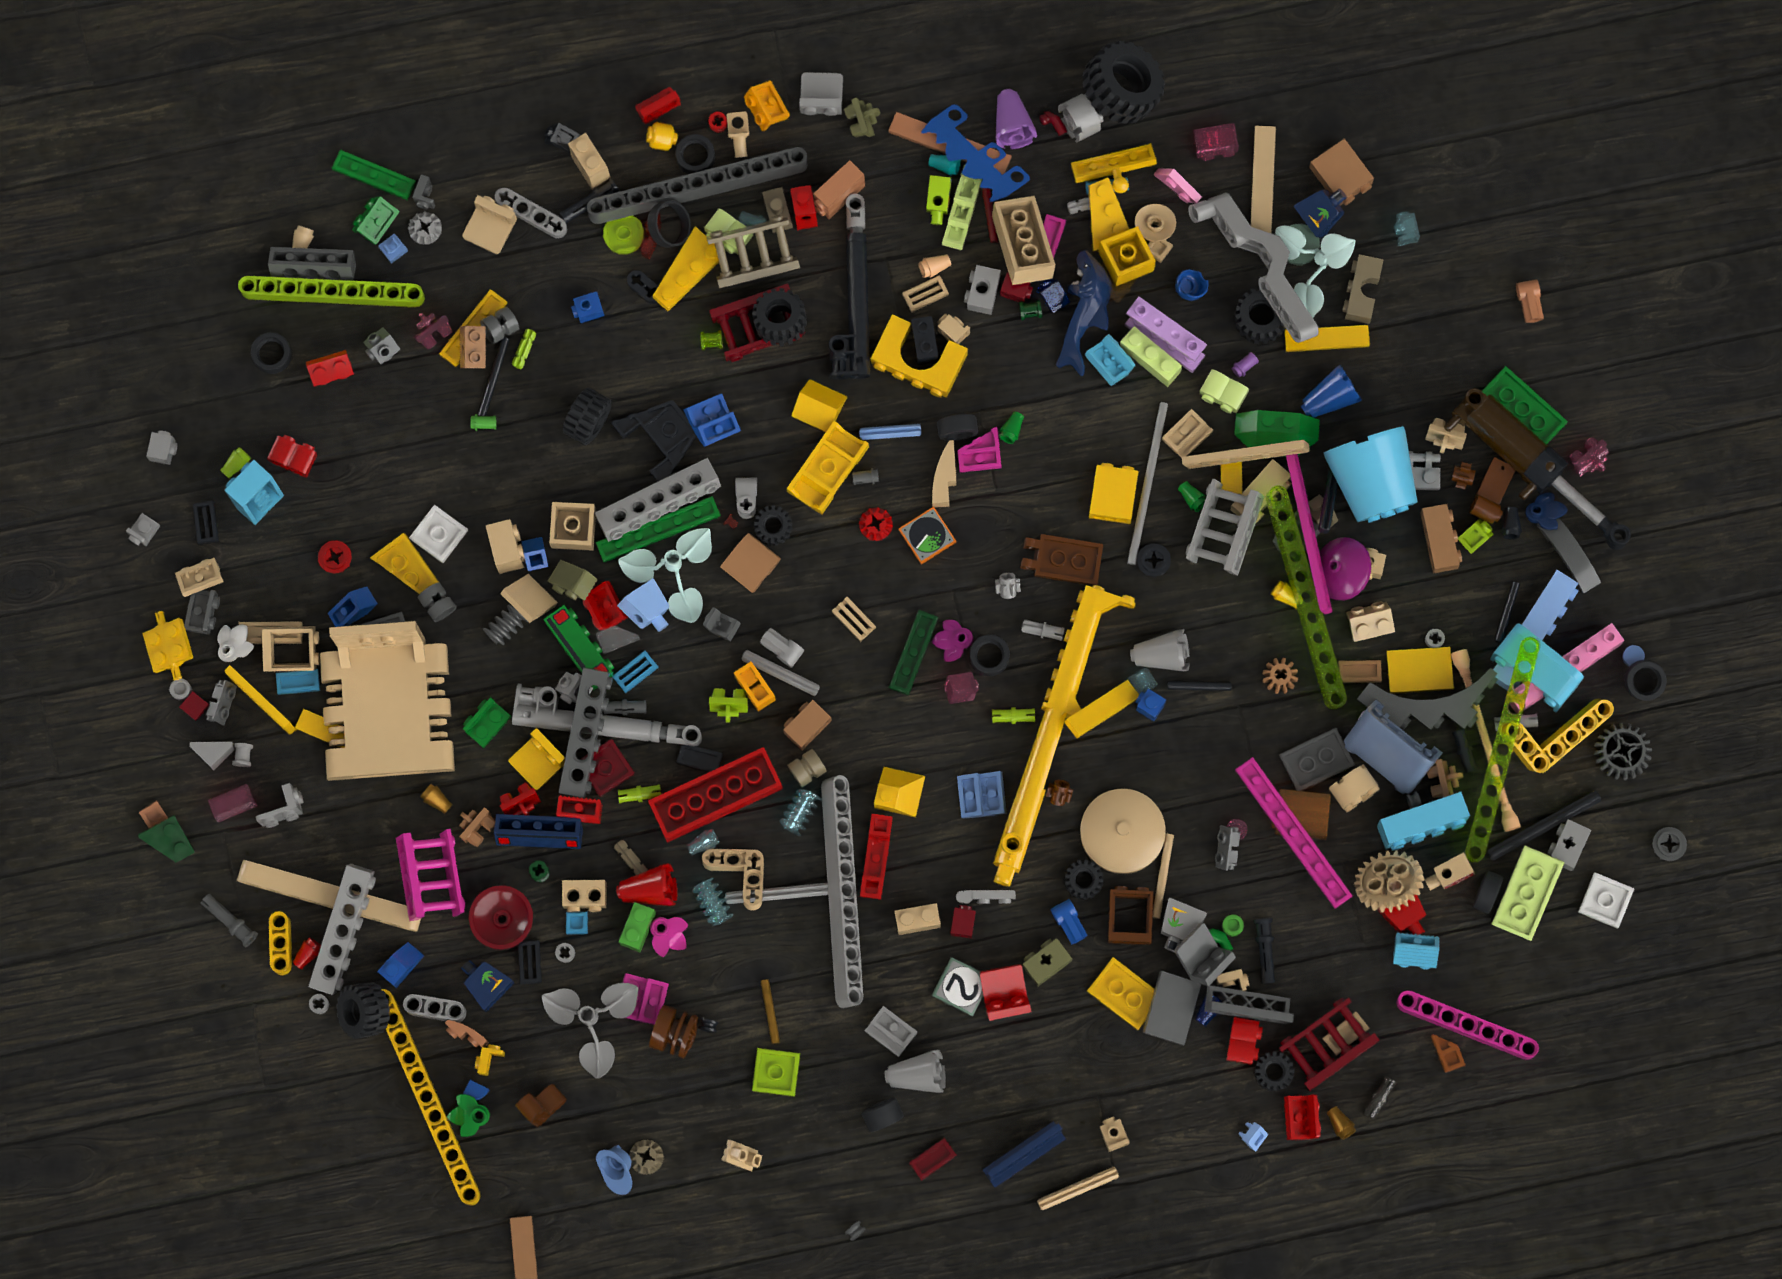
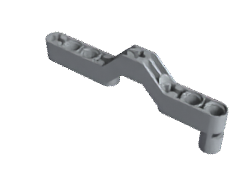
M1228 193L1209 198L1208 201L1204 200L1190 205L1188 212L1194 223L1212 217L1231 247H1239L1257 253L1268 268L1266 276L1259 278V288L1294 341L1300 343L1318 335L1316 322L1283 275L1290 251L1282 239L1277 235L1251 227Z

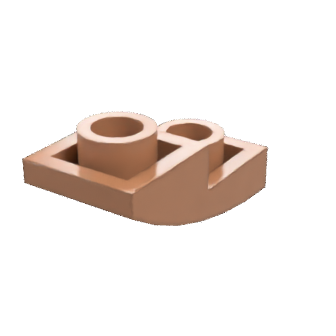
M451 1020L445 1022L448 1026L446 1031L454 1039L458 1036L463 1040L469 1034L470 1036L467 1039L475 1047L478 1045L485 1047L489 1043L482 1035L464 1024Z

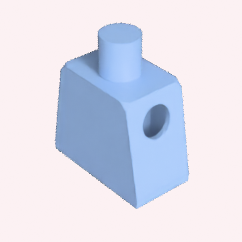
M653 578L625 596L617 605L642 629L652 623L657 631L660 632L669 625L662 616L669 609V604Z

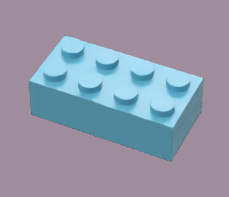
M255 460L251 463H246L242 467L239 476L229 480L225 489L235 507L254 525L284 496L273 477Z
M1459 792L1380 819L1377 828L1385 849L1391 848L1392 851L1403 848L1410 841L1412 844L1424 841V838L1428 835H1432V837L1442 835L1448 828H1452V831L1464 827L1470 814L1462 793Z

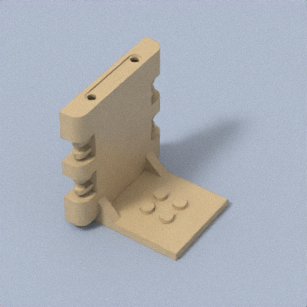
M416 621L329 628L330 637L338 647V651L320 653L322 684L342 682V684L326 686V691H342V697L327 699V704L343 705L324 707L323 719L325 726L344 725L330 727L328 732L332 734L344 733L345 739H333L329 741V746H345V748L325 750L327 780L455 771L453 742L448 740L432 741V739L447 738L448 733L444 731L431 733V726H444L447 724V719L431 718L452 717L450 699H429L431 697L445 696L444 690L429 691L430 684L444 683V678H428V676L449 674L447 645L441 643L426 644V639Z

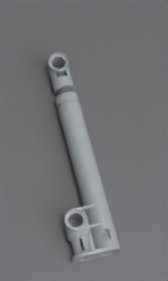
M518 683L512 725L571 732L575 711L558 709L559 697L552 687L526 688ZM546 693L554 695L551 702L543 701V696ZM585 713L586 716L589 718H594L596 715L592 713ZM602 715L601 719H604V726L602 732H598L600 736L660 743V739H663L667 743L698 746L702 741L701 732L694 725L669 724L668 726H662V722L658 721L651 722L650 720ZM584 727L581 733L592 734L590 728ZM689 732H696L698 734L696 740L689 741L686 739Z

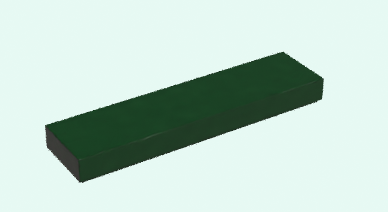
M918 610L889 689L909 696L938 621V616Z

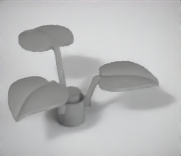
M619 983L608 987L601 996V1001L606 1007L596 1008L595 1010L590 1006H584L576 1011L580 1007V999L577 993L571 989H559L543 994L544 1008L553 1021L558 1024L567 1025L573 1021L574 1014H576L584 1024L588 1025L595 1043L590 1042L582 1047L579 1053V1060L583 1068L596 1079L604 1076L613 1065L615 1051L610 1042L598 1041L593 1025L598 1021V1013L608 1010L615 1018L630 1016L637 1004L638 987L629 983Z

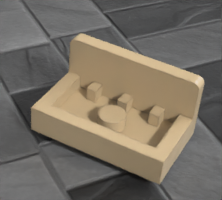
M1375 602L1371 606L1364 608L1354 607L1351 611L1346 612L1354 642L1395 632L1391 608L1387 602Z

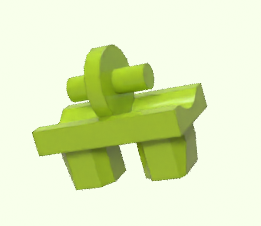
M715 688L712 697H709L710 712H718V716L726 717V723H730L731 717H739V713H748V698H746L744 689L733 690V698L725 697L724 689Z

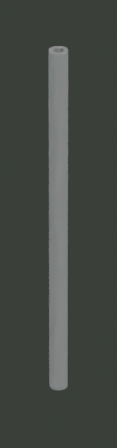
M1160 402L1133 532L1127 562L1130 565H1136L1168 407V404Z

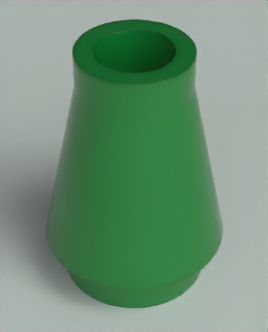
M1014 411L999 430V438L1009 444L1017 441L1024 416Z
M1187 481L1182 483L1178 490L1181 492L1189 508L1199 512L1203 509L1206 495Z

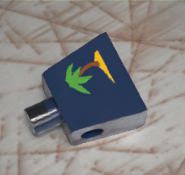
M1338 189L1333 194L1328 190H1320L1295 204L1294 208L1316 238L1324 237L1343 216L1344 211L1339 204L1347 196L1341 189Z
M469 960L461 968L469 976L464 982L465 986L485 1012L514 984L509 977L485 961L477 967Z

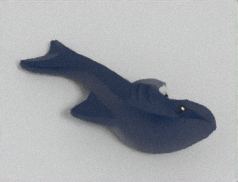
M1087 250L1081 251L1076 258L1078 265L1077 274L1082 276V280L1080 282H1073L1068 286V293L1080 297V300L1070 321L1064 345L1056 363L1058 368L1067 365L1073 366L1080 376L1085 374V366L1080 353V339L1089 327L1096 326L1103 330L1108 329L1106 306L1110 300L1112 290L1111 281L1106 270Z

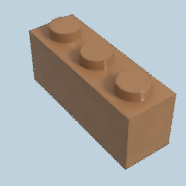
M1447 504L1422 508L1420 514L1432 572L1439 573L1458 569L1460 562H1462L1461 551L1456 549L1455 542H1458L1456 530H1452L1451 522H1454L1452 510H1448Z

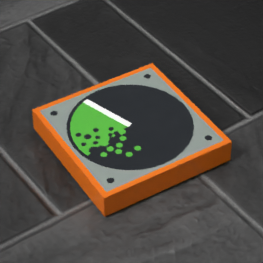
M934 507L898 529L921 565L956 543L955 538Z

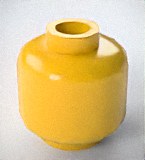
M655 122L652 126L648 127L646 142L649 143L652 149L668 151L672 145H676L678 133L674 132V127L671 124Z

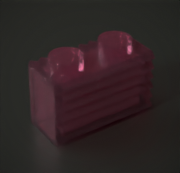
M1234 123L1193 130L1197 159L1211 160L1216 155L1230 157L1235 155V152H1238L1239 146Z
M246 784L240 786V788L237 787L236 790L233 789L228 791V793L225 792L224 795L221 794L216 798L213 797L212 800H208L214 818L218 822L258 806L251 788Z

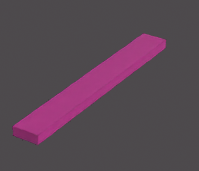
M1298 454L1286 455L1319 608L1324 614L1332 613Z
M1252 757L1236 768L1235 771L1333 908L1336 909L1349 900L1352 894L1255 759Z

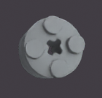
M1080 94L1058 106L1059 113L1063 112L1064 117L1061 120L1067 129V133L1072 139L1076 137V142L1101 130L1100 123L1103 122L1102 115L1091 105V100H1088L1084 94Z

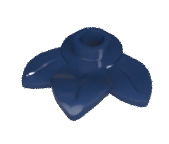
M1544 493L1536 498L1535 503L1527 506L1525 514L1530 522L1539 523L1542 528L1547 530L1558 529L1556 519L1564 516L1568 512V508L1563 503L1554 501V493Z

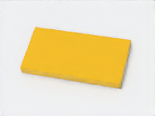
M230 665L225 669L228 677L288 734L291 735L296 730L290 721Z

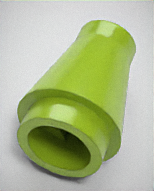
M240 447L237 450H233L221 469L222 473L231 478L232 475L240 471L251 460V457Z

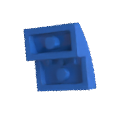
M722 393L683 409L693 431L704 447L741 431L734 413L729 412Z

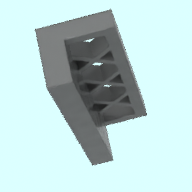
M1207 986L1205 1012L1281 1024L1293 1023L1294 1014L1289 1013L1290 998ZM1213 991L1220 992L1225 1000L1221 1003L1212 1001ZM1235 995H1240L1245 1003L1242 1006L1234 1005L1230 999ZM1259 998L1265 1007L1262 1009L1254 1008L1251 1002ZM1276 1001L1284 1002L1283 1012L1274 1011L1271 1005Z

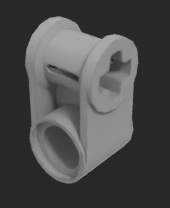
M736 478L735 488L738 514L743 519H750L756 513L757 478ZM745 504H749L748 510H744Z

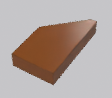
M1435 1034L1430 1036L1445 1073L1466 1065L1457 1044L1442 1039Z

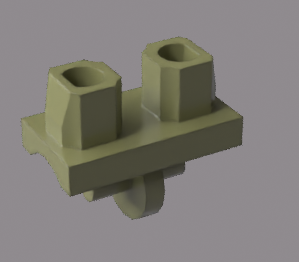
M857 97L851 99L852 104L845 107L844 111L848 119L851 120L855 117L858 119V123L850 126L852 135L855 137L864 135L868 137L874 136L872 124L877 123L876 117L880 115L879 108H872L871 103L865 105L864 101H859Z

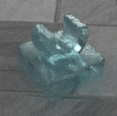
M1147 667L1128 677L1139 695L1141 692L1146 693L1148 689L1151 690L1158 685Z

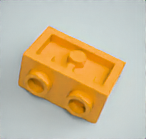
M771 81L751 87L744 96L747 107L750 108L755 117V122L762 131L767 130L772 124L787 120L790 116Z

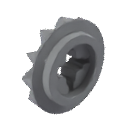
M424 211L420 214L416 213L410 219L408 230L415 242L430 244L439 238L442 226L439 218L433 213ZM421 221L425 223V225L430 224V226L428 227L429 234H427V232H425L424 230L420 231V229L422 228Z

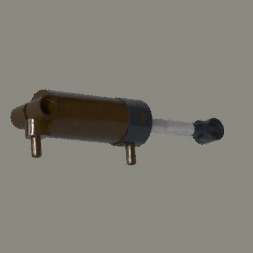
M1475 388L1467 392L1463 401L1452 411V419L1444 426L1446 431L1451 432L1458 423L1463 427L1466 425L1516 470L1528 484L1519 493V497L1522 500H1525L1534 490L1541 494L1550 486H1554L1604 532L1603 536L1606 538L1610 548L1619 550L1625 547L1631 538L1629 528L1623 524H1618L1616 521L1612 523L1561 477L1562 471L1569 464L1552 447L1544 443L1492 394L1486 396L1481 390ZM1619 533L1622 535L1623 540L1615 539L1614 534Z

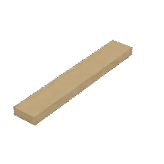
M1255 126L1251 227L1271 233L1276 127Z
M1298 440L1182 457V464L1189 469L1307 453L1310 449L1306 441Z

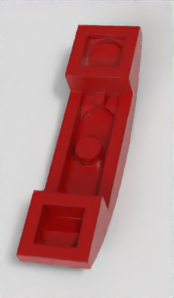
M871 814L860 897L881 900L893 816Z

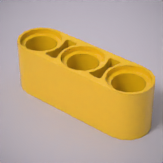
M280 911L274 912L269 918L270 967L278 975H286L292 968L291 921L285 913ZM279 917L285 918V924L282 927L275 926V921ZM284 938L286 941L285 946L280 949L276 948V941ZM285 960V968L281 970L276 969L277 961Z

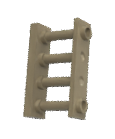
M783 215L771 217V221L724 233H722V230L711 232L710 236L706 237L708 244H715L721 268L720 276L716 277L719 288L800 268L798 258L793 257L789 252L783 228L784 225L789 224L787 217L783 218ZM775 228L782 254L781 261L773 262L770 260L763 234L764 230ZM755 233L762 260L761 266L752 267L749 264L743 239L744 235ZM735 238L742 267L740 271L732 273V270L729 269L723 241Z

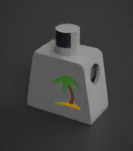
M1169 898L1161 934L1168 937L1164 948L1175 952L1174 950L1199 923H1203L1207 913Z

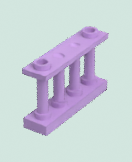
M1140 297L1136 299L1126 314L1130 316L1125 323L1127 328L1131 330L1135 326L1188 371L1193 373L1205 357L1202 351L1207 346L1206 343Z

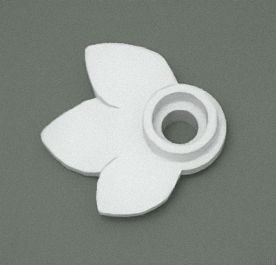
M227 625L221 628L217 641L220 645L218 656L222 661L232 662L237 657H245L252 651L254 645L246 641L248 635L247 625H238L232 628V630Z

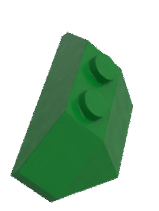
M1256 410L1237 413L1234 435L1247 448L1298 440L1306 441L1310 448L1318 441L1320 420L1301 413Z

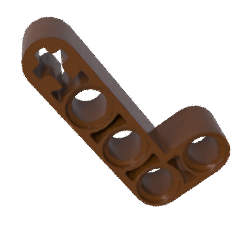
M552 1083L537 1097L531 1093L526 1094L515 1106L530 1123L538 1127L567 1101V1098Z

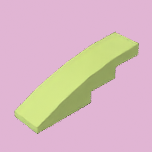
M961 174L942 245L959 250L963 249L982 179H972Z

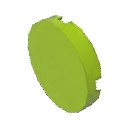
M629 216L607 222L603 228V238L606 246L611 251L617 254H630L641 247L644 241V228L639 219Z

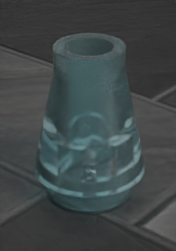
M712 828L709 830L705 829L693 841L687 844V848L692 855L708 849L716 848L720 841Z

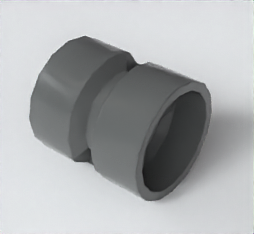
M506 306L496 311L495 316L489 315L480 320V325L485 326V336L492 344L504 339V334L509 336L519 330L514 314Z
M440 582L429 586L417 597L424 608H429L428 614L434 622L441 621L456 609L452 599L445 596L447 592Z

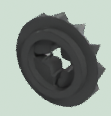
M1666 827L1655 834L1652 845L1654 853L1660 859L1670 862L1678 860L1684 855L1687 841L1680 830ZM1669 836L1671 843L1678 844L1671 848L1670 853L1667 846L1661 845L1667 842Z

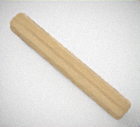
M1115 1167L1109 1168L1038 1199V1205L1041 1210H1045L1118 1178V1172Z

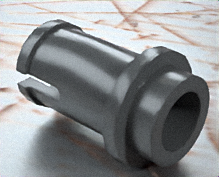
M871 468L868 471L852 472L854 485L863 483L875 484V482H879L878 469L874 470Z

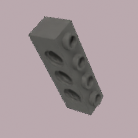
M271 247L268 266L271 277L354 281L356 262L353 250Z

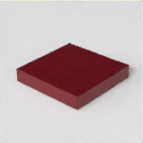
M612 738L602 744L598 752H594L593 760L596 761L594 773H590L589 781L592 782V787L599 797H602L635 775ZM587 754L586 756H584L583 758H581V759H582V760H585V759L587 758L588 754Z

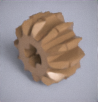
M1277 658L1273 660L1274 665L1268 662L1266 667L1269 670H1263L1262 673L1268 676L1263 679V683L1270 682L1267 689L1271 690L1273 687H1276L1275 694L1279 693L1280 688L1286 694L1287 687L1294 689L1295 686L1292 682L1298 681V677L1293 676L1298 673V670L1291 669L1294 664L1293 662L1285 665V658L1282 659L1281 664H1279ZM1276 673H1278V674L1284 673V674H1285V675H1284V678H1285V679L1280 678V679L1278 680V679L1276 678V676H1277Z

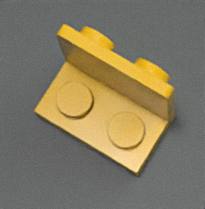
M536 728L530 733L532 738L508 762L535 790H539L564 766L565 757Z

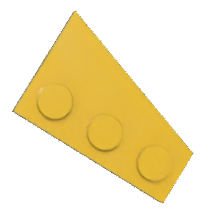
M1108 177L1088 185L1092 251L1099 249L1100 241L1129 230Z
M405 533L370 557L419 594L429 586L439 583Z

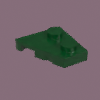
M175 815L138 834L141 840L174 862H178L195 852Z

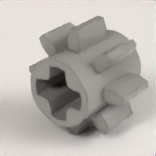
M1013 573L1001 574L1000 580H995L996 594L1000 593L1001 597L1005 599L1014 598L1016 592H1021L1020 578H1015Z

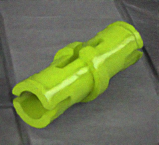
M1011 707V710L992 709V716H1000L992 717L993 723L1012 722V724H1016V722H1035V716H1026L1035 715V708L1016 709V707Z
M660 784L648 787H641L639 785L633 789L618 790L619 796L627 795L618 797L619 803L637 800L638 802H643L644 799H653L661 795V792L652 793L653 791H661Z

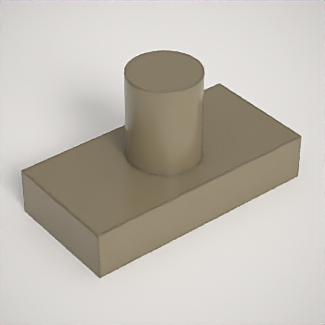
M782 187L762 192L769 221H771V217L783 215V218L787 217L789 220V224L783 226L784 230L793 228Z

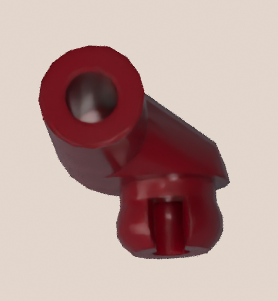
M1049 111L1040 115L1039 120L1042 125L1052 124L1059 136L1067 132L1064 123L1058 115Z

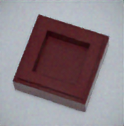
M192 691L179 708L197 721L209 707V704Z

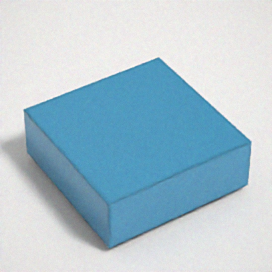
M566 912V934H588V912Z

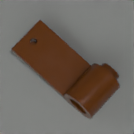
M1493 457L1470 506V514L1490 524L1500 520L1503 513L1500 510V502L1515 472L1509 464Z

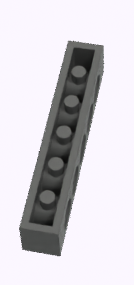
M587 667L583 668L559 793L585 798L586 794L591 792L592 782L589 781L590 773H594L596 761L593 760L594 752H598L600 747V740L597 737L598 732H602L604 726V719H601L602 711H606L609 698H605L606 691L610 690L613 678L609 677L610 672ZM592 685L599 687L600 695L598 697L590 695L589 689ZM588 706L595 708L596 715L594 718L586 716L585 710ZM588 727L591 729L592 736L589 739L582 737V728ZM579 748L587 750L588 756L585 760L578 758L577 751ZM575 769L583 771L584 777L582 780L579 781L573 777Z

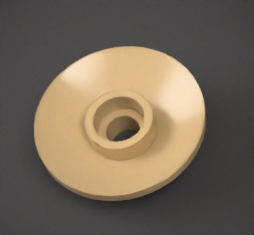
M1149 204L1141 208L1136 214L1135 227H1139L1144 239L1160 242L1168 239L1174 233L1176 218L1168 207L1161 204ZM1156 224V225H1158L1159 227H1158V228H1154V227H1152V225Z

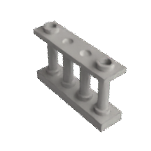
M1212 479L1211 484L1208 485L1206 490L1207 497L1192 541L1186 549V559L1192 563H1197L1198 557L1224 564L1225 571L1238 576L1265 496L1251 489L1247 496L1223 490V484L1216 479ZM1218 498L1244 504L1243 513L1238 516L1215 509ZM1212 517L1237 524L1236 534L1231 536L1208 529ZM1205 537L1229 543L1231 545L1229 554L1225 556L1201 549Z

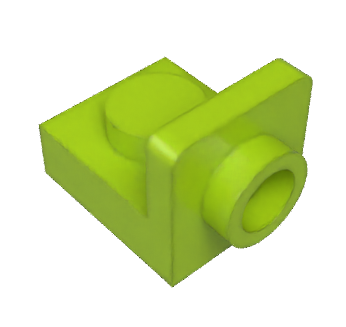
M1479 519L1460 535L1458 540L1472 554L1493 535L1492 528L1486 521Z

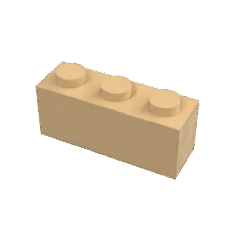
M1273 459L1241 494L1247 496L1251 489L1265 496L1256 523L1264 516L1263 510L1267 506L1271 508L1278 500L1276 496L1279 492L1282 491L1284 493L1292 484L1290 482V473ZM1234 502L1231 505V511L1240 516L1245 506L1244 504Z

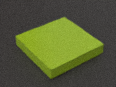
M757 1048L752 1091L795 1097L800 1053Z

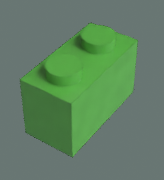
M634 902L619 940L621 946L641 953L656 914L654 909Z

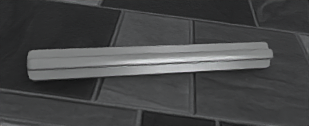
M828 883L763 889V901L828 895ZM743 891L726 892V904L743 903ZM751 891V899H749L750 902H754L756 900L755 891Z

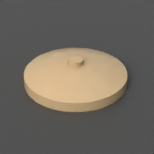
M1131 789L1107 791L1095 798L1084 812L1080 827L1082 846L1088 857L1097 866L1108 872L1130 874L1140 871L1157 858L1165 840L1164 818L1158 806L1149 797Z

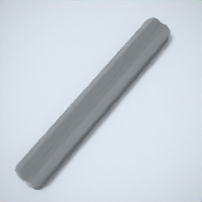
M746 650L742 656L743 662L749 663L752 661L756 668L813 696H816L820 686L757 654Z

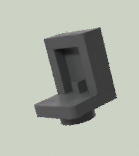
M713 607L707 614L703 626L711 633L731 642L741 623L722 614Z

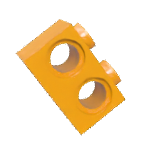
M752 661L734 672L736 680L742 689L745 690L746 695L758 712L776 700L775 695Z

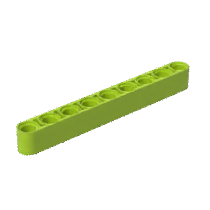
M244 276L238 283L243 297L251 300L419 307L425 300L421 287L410 283ZM246 285H254L251 291H244ZM268 285L275 286L273 291L265 292V288ZM289 286L295 287L292 293H286L285 291ZM310 287L316 288L313 294H307L306 290ZM330 288L337 289L335 294L327 295V291ZM351 289L357 290L354 296H348L347 293ZM371 290L378 291L375 297L368 296ZM398 291L399 294L396 298H390V292ZM412 292L420 293L416 299L409 298Z

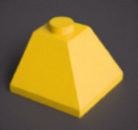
M884 767L877 788L874 808L916 817L925 776Z

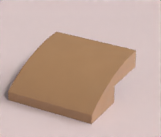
M747 533L720 567L750 592L754 593L766 576L770 575L781 558L753 535Z

